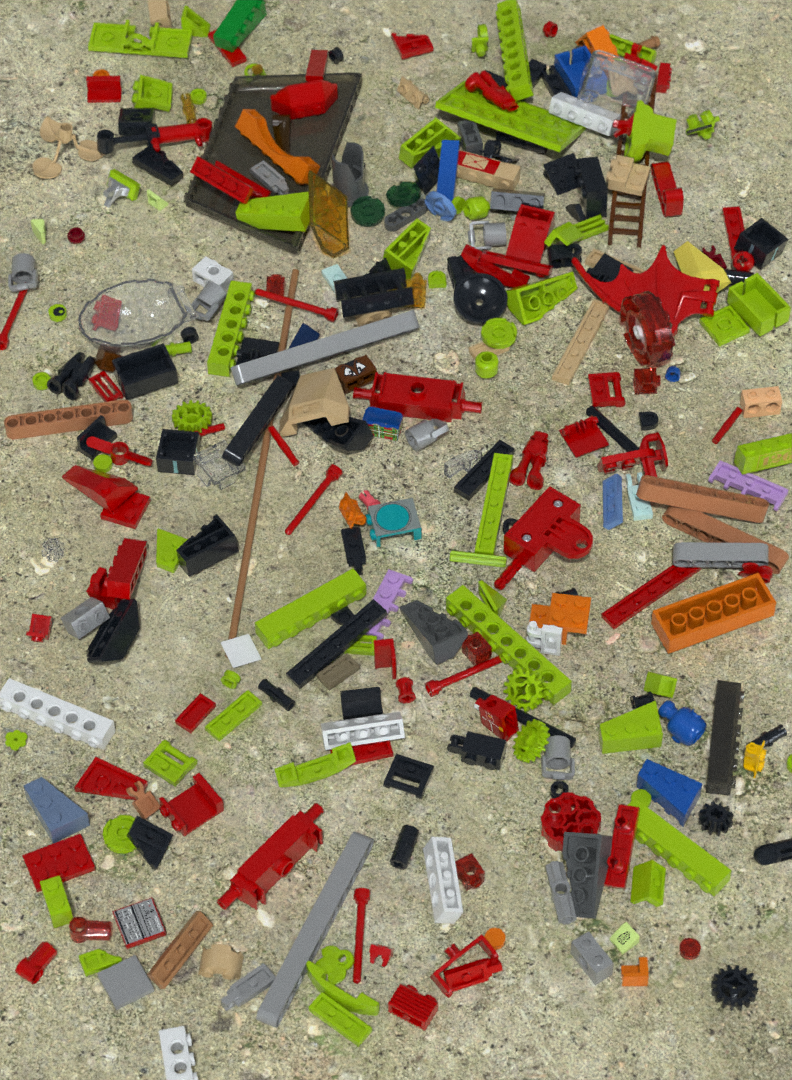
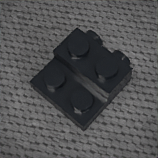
M120 108L118 119L119 135L144 134L145 125L154 124V108Z

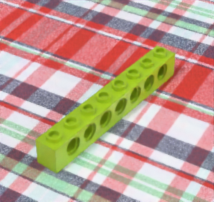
M506 0L497 3L498 10L495 13L500 31L498 32L501 40L500 47L502 52H504L501 55L505 63L503 68L505 74H507L504 75L508 85L506 89L518 101L534 96L521 9L517 0Z
M464 585L446 597V611L448 614L456 617L464 628H468L473 633L476 639L484 642L491 652H495L504 664H508L513 670H520L525 667L526 671L530 668L536 669L533 670V674L540 673L538 676L539 680L544 679V682L541 683L542 686H547V689L542 690L546 694V697L543 698L544 700L550 701L555 705L571 692L572 681Z

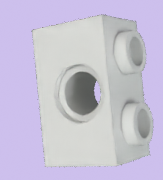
M206 256L192 268L193 281L202 287H205L208 281H212L227 291L231 280L234 281L233 272L230 269L221 266L215 260H211Z

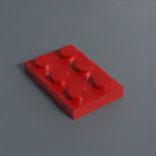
M81 833L22 855L36 892L42 891L40 881L60 875L63 883L95 871L94 863Z

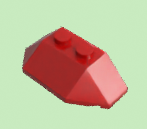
M325 80L286 86L270 96L271 110L281 115L290 114L291 119L324 114L338 99V87L336 83L332 84Z

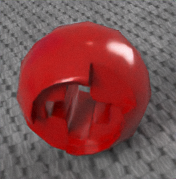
M740 251L734 255L732 265L735 270L749 272L754 267L755 260L751 253ZM743 259H745L747 262H744V265L742 266L740 262H742Z

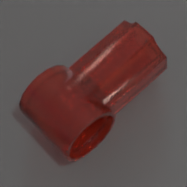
M75 917L69 923L70 938L75 943H83L86 940L110 941L111 921H87L83 917Z

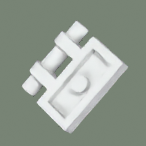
M531 621L527 626L528 636L526 641L534 648H541L540 653L560 656L563 628L543 624L541 629L538 628L535 621Z

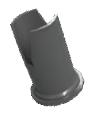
M347 142L342 154V162H338L334 158V154H332L333 184L330 186L329 195L331 200L341 207L351 208L359 206L366 201L369 195L368 185L364 182L363 148L355 142Z

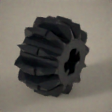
M714 800L711 802V805L705 803L703 809L699 811L698 823L702 825L703 831L709 830V835H712L714 832L719 837L721 832L726 834L728 828H731L733 825V812H730L729 806L723 807L722 801L719 805Z

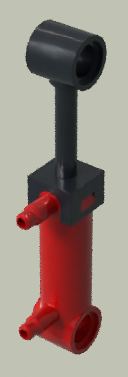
M200 118L194 123L157 127V124L145 125L144 134L114 137V133L110 130H100L97 133V150L102 154H109L114 151L115 144L146 141L148 149L154 148L156 152L160 151V144L195 140L197 146L201 147L203 145L202 142H208L212 139V121L207 118Z

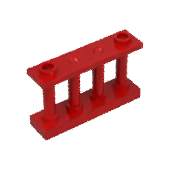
M197 156L190 170L192 174L244 204H247L249 199L269 197L271 191L220 161H216L214 165Z

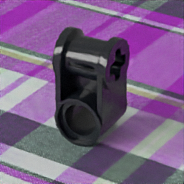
M572 243L569 246L552 245L547 250L549 265L553 266L554 269L574 267L571 261L574 257L582 263V257L580 256L582 248L579 244Z

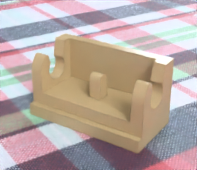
M148 0L151 25L159 22V24H162L159 27L172 28L168 1Z

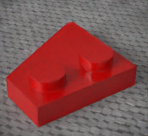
M391 33V39L402 59L434 51V46L428 35L407 34L406 36H397V33Z

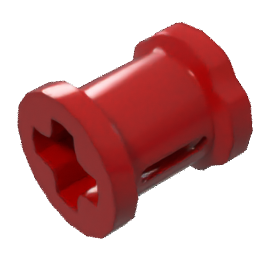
M409 677L400 678L395 682V686L399 691L398 701L403 704L411 703L416 699V695L412 690L413 680Z

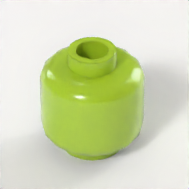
M483 196L468 198L463 205V213L470 220L483 219L487 217L490 210V204Z
M489 351L479 353L475 359L476 374L485 379L494 377L499 370L498 357Z

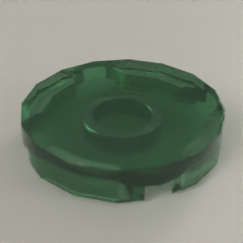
M401 182L399 186L393 185L386 193L388 203L396 207L411 205L421 196L420 187L414 182Z
M363 196L353 202L350 215L356 224L362 227H374L383 221L385 207L381 200L374 199L372 196Z

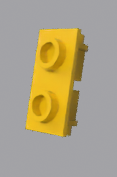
M763 741L762 745L755 743L746 745L743 767L748 771L754 772L753 778H756L758 771L762 772L765 764L764 759L767 750L764 749L765 741Z

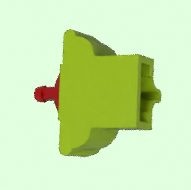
M638 100L633 115L628 120L613 121L612 127L617 129L614 132V137L617 138L622 134H627L624 156L634 158V163L642 159L645 151L669 156L674 143L677 119L654 114L653 109L649 105L644 104L642 100Z

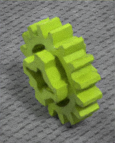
M190 400L188 404L182 402V406L177 405L176 409L173 410L172 423L174 428L178 427V430L198 431L201 433L202 428L208 429V425H211L212 411H210L209 406L206 407L205 402L200 404L199 400L195 403Z
M523 667L520 670L512 671L513 674L507 676L509 681L504 682L507 689L503 690V693H508L505 699H511L512 705H517V708L524 709L525 712L529 711L530 708L532 710L536 709L537 705L543 703L540 698L546 697L542 690L547 689V686H542L541 684L544 682V679L539 680L538 676L540 673L533 674L532 668L526 671V668Z
M533 719L532 722L528 720L526 726L522 725L521 731H517L518 737L513 740L516 744L512 746L515 749L513 754L516 758L526 763H529L530 760L535 762L536 756L540 758L541 751L546 750L544 746L549 744V741H547V738L550 736L547 733L549 728L543 722Z

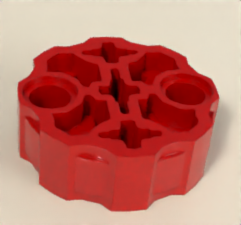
M573 792L562 793L561 796L551 798L545 804L544 812L541 816V835L545 837L551 849L563 851L564 832L599 834L601 830V813L595 808L594 801L587 796H578Z

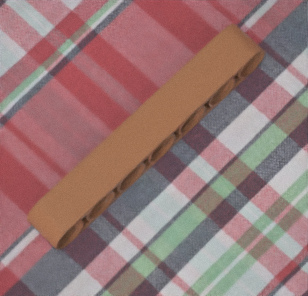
M116 400L10 415L5 418L4 426L7 437L16 440L85 430L100 415L104 416L107 427L127 424L133 420V411L130 401Z
M649 475L641 477L636 493L638 498L645 501L756 523L764 521L769 507V502L763 498Z
M669 505L662 516L663 521L667 525L706 543L767 544L769 546L768 566L773 569V574H779L789 559V555L784 550L700 511Z

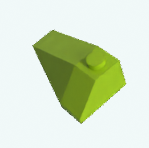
M573 271L506 290L508 309L522 325L540 320L545 313L555 308L556 304L566 299L578 289Z

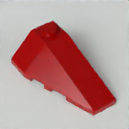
M74 465L62 476L63 480L110 513L138 490L136 485L125 478Z

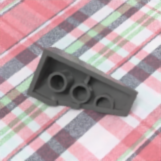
M418 600L400 607L403 616L435 664L453 658L468 636V631L459 621L448 619L444 613L438 614L434 612L432 607Z
M564 832L562 853L567 864L568 871L566 873L567 878L570 879L572 889L570 893L576 917L596 919L608 871L607 859L611 856L612 836Z

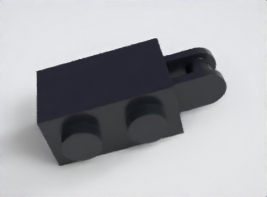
M467 731L466 737L451 735V743L448 744L447 750L460 754L461 762L500 771L506 753L507 740Z

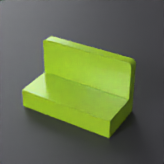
M567 222L553 229L544 243L550 247L562 241L566 246H569L582 239L584 235L573 224Z
M653 860L634 866L630 902L636 904L646 900L656 907L663 905L666 868Z

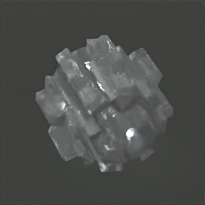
M55 537L48 538L47 541L42 543V557H46L49 562H57L64 556V543H61Z

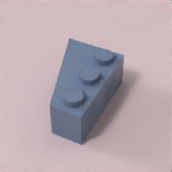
M43 777L23 786L26 799L52 843H56L90 826L87 812Z

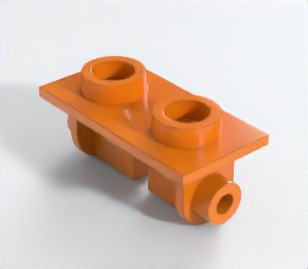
M345 492L343 499L340 500L339 510L351 529L354 524L364 525L366 523V516L360 512L361 509L357 501L351 499L348 493Z

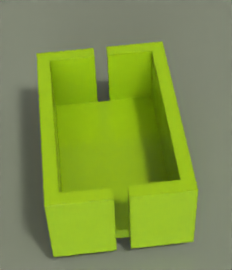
M758 273L746 278L744 283L741 281L729 287L727 303L732 306L759 336L773 330V326L777 328L789 321L791 307Z

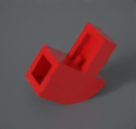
M99 567L97 572L91 576L90 585L86 592L89 597L102 601L105 607L115 609L119 601L123 599L107 597V589L104 588L105 577H108L107 570Z

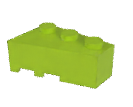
M435 117L401 145L399 159L410 168H413L432 146L435 147L440 158L442 140L461 141V137Z
M656 700L599 724L598 738L601 753L607 754L662 747L663 732Z

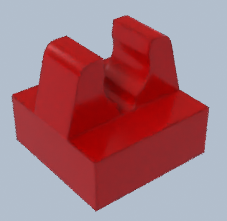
M376 943L371 944L369 950L370 963L375 964L376 958L381 955L383 960L382 967L387 966L391 957H393L395 949Z

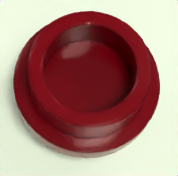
M78 227L70 229L67 235L68 241L73 244L83 242L85 239L84 231Z

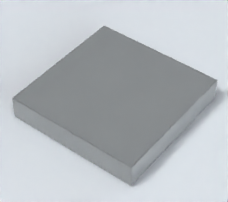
M136 955L97 973L116 1010L154 992V987Z

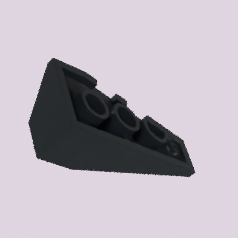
M326 417L301 422L332 447L346 451L364 450L374 437L366 421L349 417V422L331 426Z

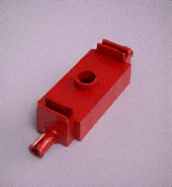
M375 372L371 389L354 387L353 399L369 400L370 407L400 412L403 417L426 420L438 419L444 422H452V419L461 420L462 414L465 412L481 414L483 404L482 402L466 401L463 382L458 384L455 380L386 372L383 375Z
M314 803L306 813L300 810L296 815H292L237 869V873L230 879L231 885L229 889L217 900V904L224 910L236 899L255 910L258 909V902L265 905V894L282 877L288 875L293 866L310 849L318 852V844H323L322 829L314 823L324 812L323 808L318 803Z

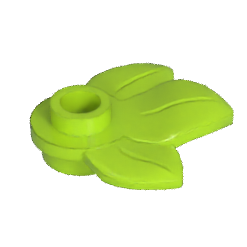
M326 946L321 949L323 957L315 965L326 971L328 982L337 985L345 979L347 970L353 966L354 956L348 950H340L336 946ZM343 957H346L344 962H340Z

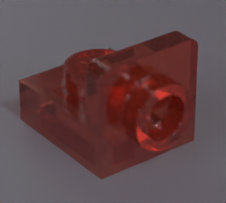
M280 274L267 276L266 291L284 296L285 277H282Z

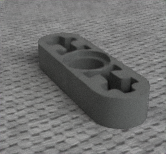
M416 198L387 215L384 219L385 229L395 232L427 213L428 209L425 205V199ZM403 213H410V214H411V215L408 216V217L402 216Z

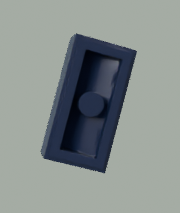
M302 323L289 349L318 340L320 334L307 324Z

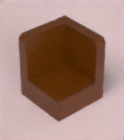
M99 346L95 364L101 370L114 372L112 360L122 357V355L116 349Z

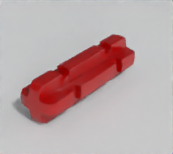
M513 559L510 563L511 565H508L500 574V577L494 581V587L498 590H503L506 586L505 584H508L516 575V572L522 568L521 561Z

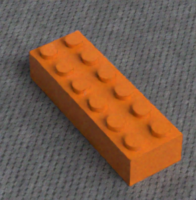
M756 573L653 610L651 625L669 654L774 616L776 601L760 574Z

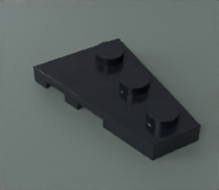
M146 147L132 157L133 164L171 186L183 178V171L166 157V153L163 150L156 152L154 148L148 149Z

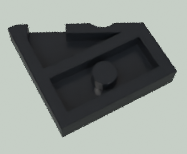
M136 816L126 836L149 866L156 870L173 834Z

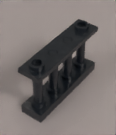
M404 268L333 281L336 300L344 299L341 300L343 318L414 304L412 287L404 288L407 287Z

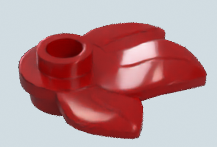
M752 562L743 563L742 568L744 571L738 573L742 577L759 573L765 584L770 583V579L773 578V569L766 565L759 566Z

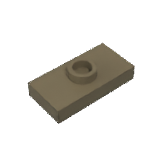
M346 653L317 673L316 677L328 690H331L358 671L360 665Z

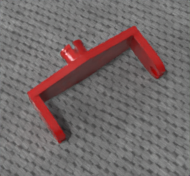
M482 934L461 951L455 943L451 947L449 946L444 953L448 955L450 960L430 976L447 998L451 997L453 992L441 978L440 974L479 944L490 959L499 958L498 953Z

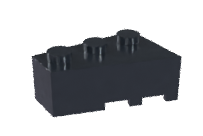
M598 156L577 159V166H574L575 177L578 176L577 183L581 191L586 219L600 214L602 217H607L608 189Z
M217 513L207 526L204 524L201 527V531L195 537L192 535L176 550L179 565L189 577L239 551L235 534Z

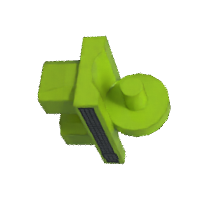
M710 110L700 114L702 119L700 121L696 114L690 115L686 119L689 126L686 129L687 135L698 132V136H702L705 140L710 139L715 131V122L720 121L719 116H713Z

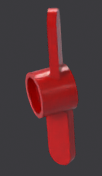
M93 436L89 437L86 441L87 446L110 454L112 463L115 465H124L129 460L146 466L152 465L153 460L151 458L129 451L128 445L124 442L110 443ZM123 452L124 454L116 455L115 453Z

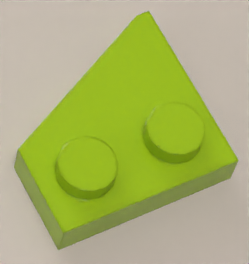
M158 528L157 567L175 573L179 566L176 550L188 539Z

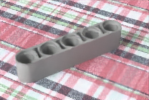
M679 542L673 545V565L677 567L742 568V564L747 562L756 563L759 566H768L769 546L764 543Z

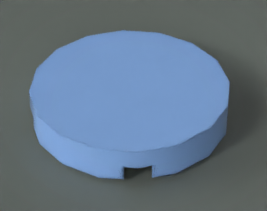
M432 191L425 197L424 201L427 209L433 215L441 216V220L451 221L457 214L453 203L444 195Z

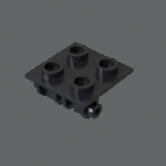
M488 140L485 143L484 150H479V152L484 153V157L492 159L500 157V161L506 163H514L515 160H520V158L500 153L502 144L499 140Z
M434 146L413 166L418 178L414 182V188L416 190L422 189L424 195L438 182L440 159Z
M574 152L543 164L545 169L543 175L545 178L550 179L557 196L578 188V176L575 177L574 166H577V158Z
M604 253L594 268H588L586 272L601 282H611L618 276L620 266L623 263ZM624 265V266H625L627 269H629L631 272L634 271V270L631 269L630 267Z
M244 337L240 350H237L236 356L238 358L236 365L277 353L279 342Z

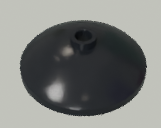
M474 273L464 277L457 284L453 295L454 306L459 315L475 324H486L490 319L499 318L506 309L508 299L503 284L494 276L485 273Z

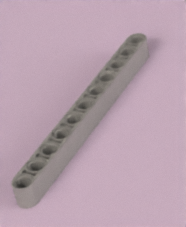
M412 310L233 366L230 369L237 386L420 328L415 311Z
M356 831L352 833L257 1012L256 1020L275 1028L281 1023L307 973L306 963L308 960L313 962L373 847V838Z

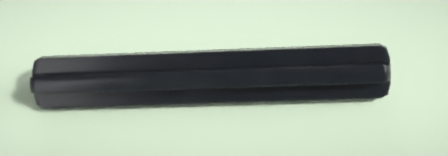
M594 406L586 409V414L588 416H596L598 418L597 425L627 452L639 450V447Z

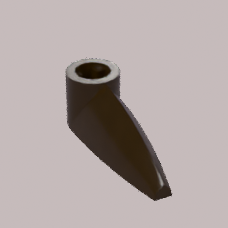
M290 114L273 115L272 124L276 143L283 151L290 154Z

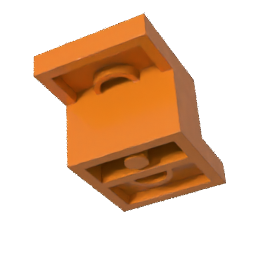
M552 593L550 606L532 604L529 623L535 621L538 628L541 629L543 624L563 628L562 644L566 645L568 632L587 634L591 597Z

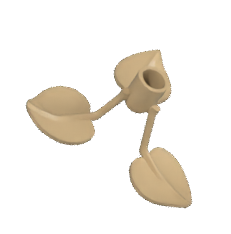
M47 116L41 124L40 136L47 142L59 141L53 161L45 157L38 158L34 161L32 169L34 175L43 179L57 177L62 171V166L56 163L61 143L67 144L72 139L75 147L79 149L78 155L84 160L95 161L102 158L105 154L98 152L97 142L82 140L78 145L76 135L72 134L73 126L70 123H59Z

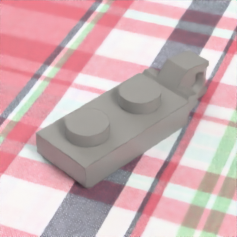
M263 160L250 168V173L270 191H273V193L278 192L279 195L289 194L285 178Z
M264 963L230 986L227 995L221 999V1006L228 1011L235 1007V1005L237 1007L244 1005L270 987L276 976Z

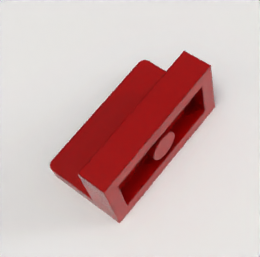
M120 75L86 77L88 103L121 102L122 84Z
M393 638L373 640L375 669L391 667L392 680L396 679V656Z

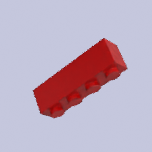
M124 538L122 545H118L117 556H114L113 566L109 567L108 577H105L104 581L107 597L130 600L146 559L147 541Z

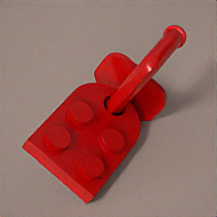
M659 432L645 435L642 438L639 450L601 457L597 467L599 473L610 474L615 472V469L630 470L634 468L633 466L642 464L645 475L657 477L654 462H659L661 471H666L668 458L664 442ZM656 441L655 451L649 447V442Z

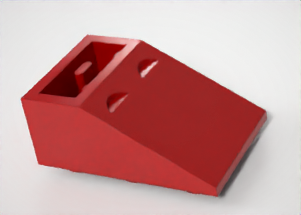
M521 204L516 215L506 255L541 263L547 247L544 241L554 228L555 212Z

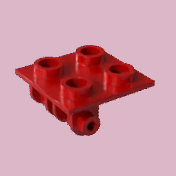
M591 415L589 418L584 419V421L581 419L579 423L576 421L574 424L565 425L564 428L559 430L575 458L609 445L597 426L598 418L596 416L593 417Z

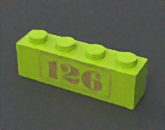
M792 433L738 445L734 463L741 474L792 463Z

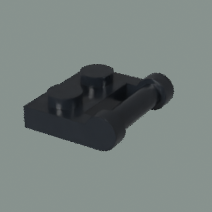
M396 754L384 780L383 787L388 789L392 787L422 799L434 772V766ZM395 776L418 783L419 787H415L393 779Z

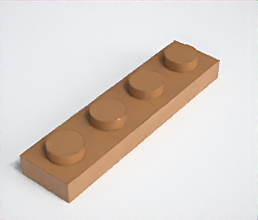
M195 911L148 972L147 976L160 989L166 988L212 928L213 924L201 911Z

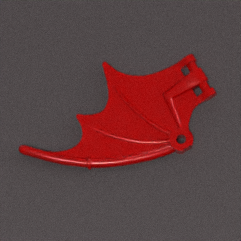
M665 245L661 246L653 264L645 272L634 273L621 264L618 276L611 282H601L593 278L586 272L576 257L571 260L580 276L603 303H606L635 321L637 313L640 312L645 313L647 317L652 316L658 325L659 331L664 336H675L678 332V325L691 315L714 316L713 307L717 301L718 293L716 291L720 281L697 278L680 272L669 261ZM705 285L710 286L709 291H704ZM701 303L707 304L706 308H701ZM669 325L672 326L671 329H667L666 327Z

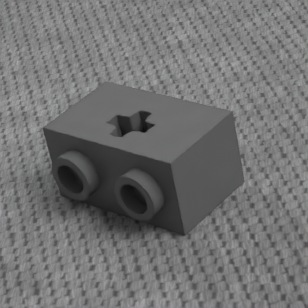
M470 120L458 121V136L461 137L460 145L462 150L483 156V153L479 152V150H483V142L476 122Z

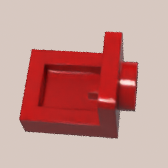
M32 614L30 629L26 632V636L30 637L31 641L42 643L43 640H49L53 617Z

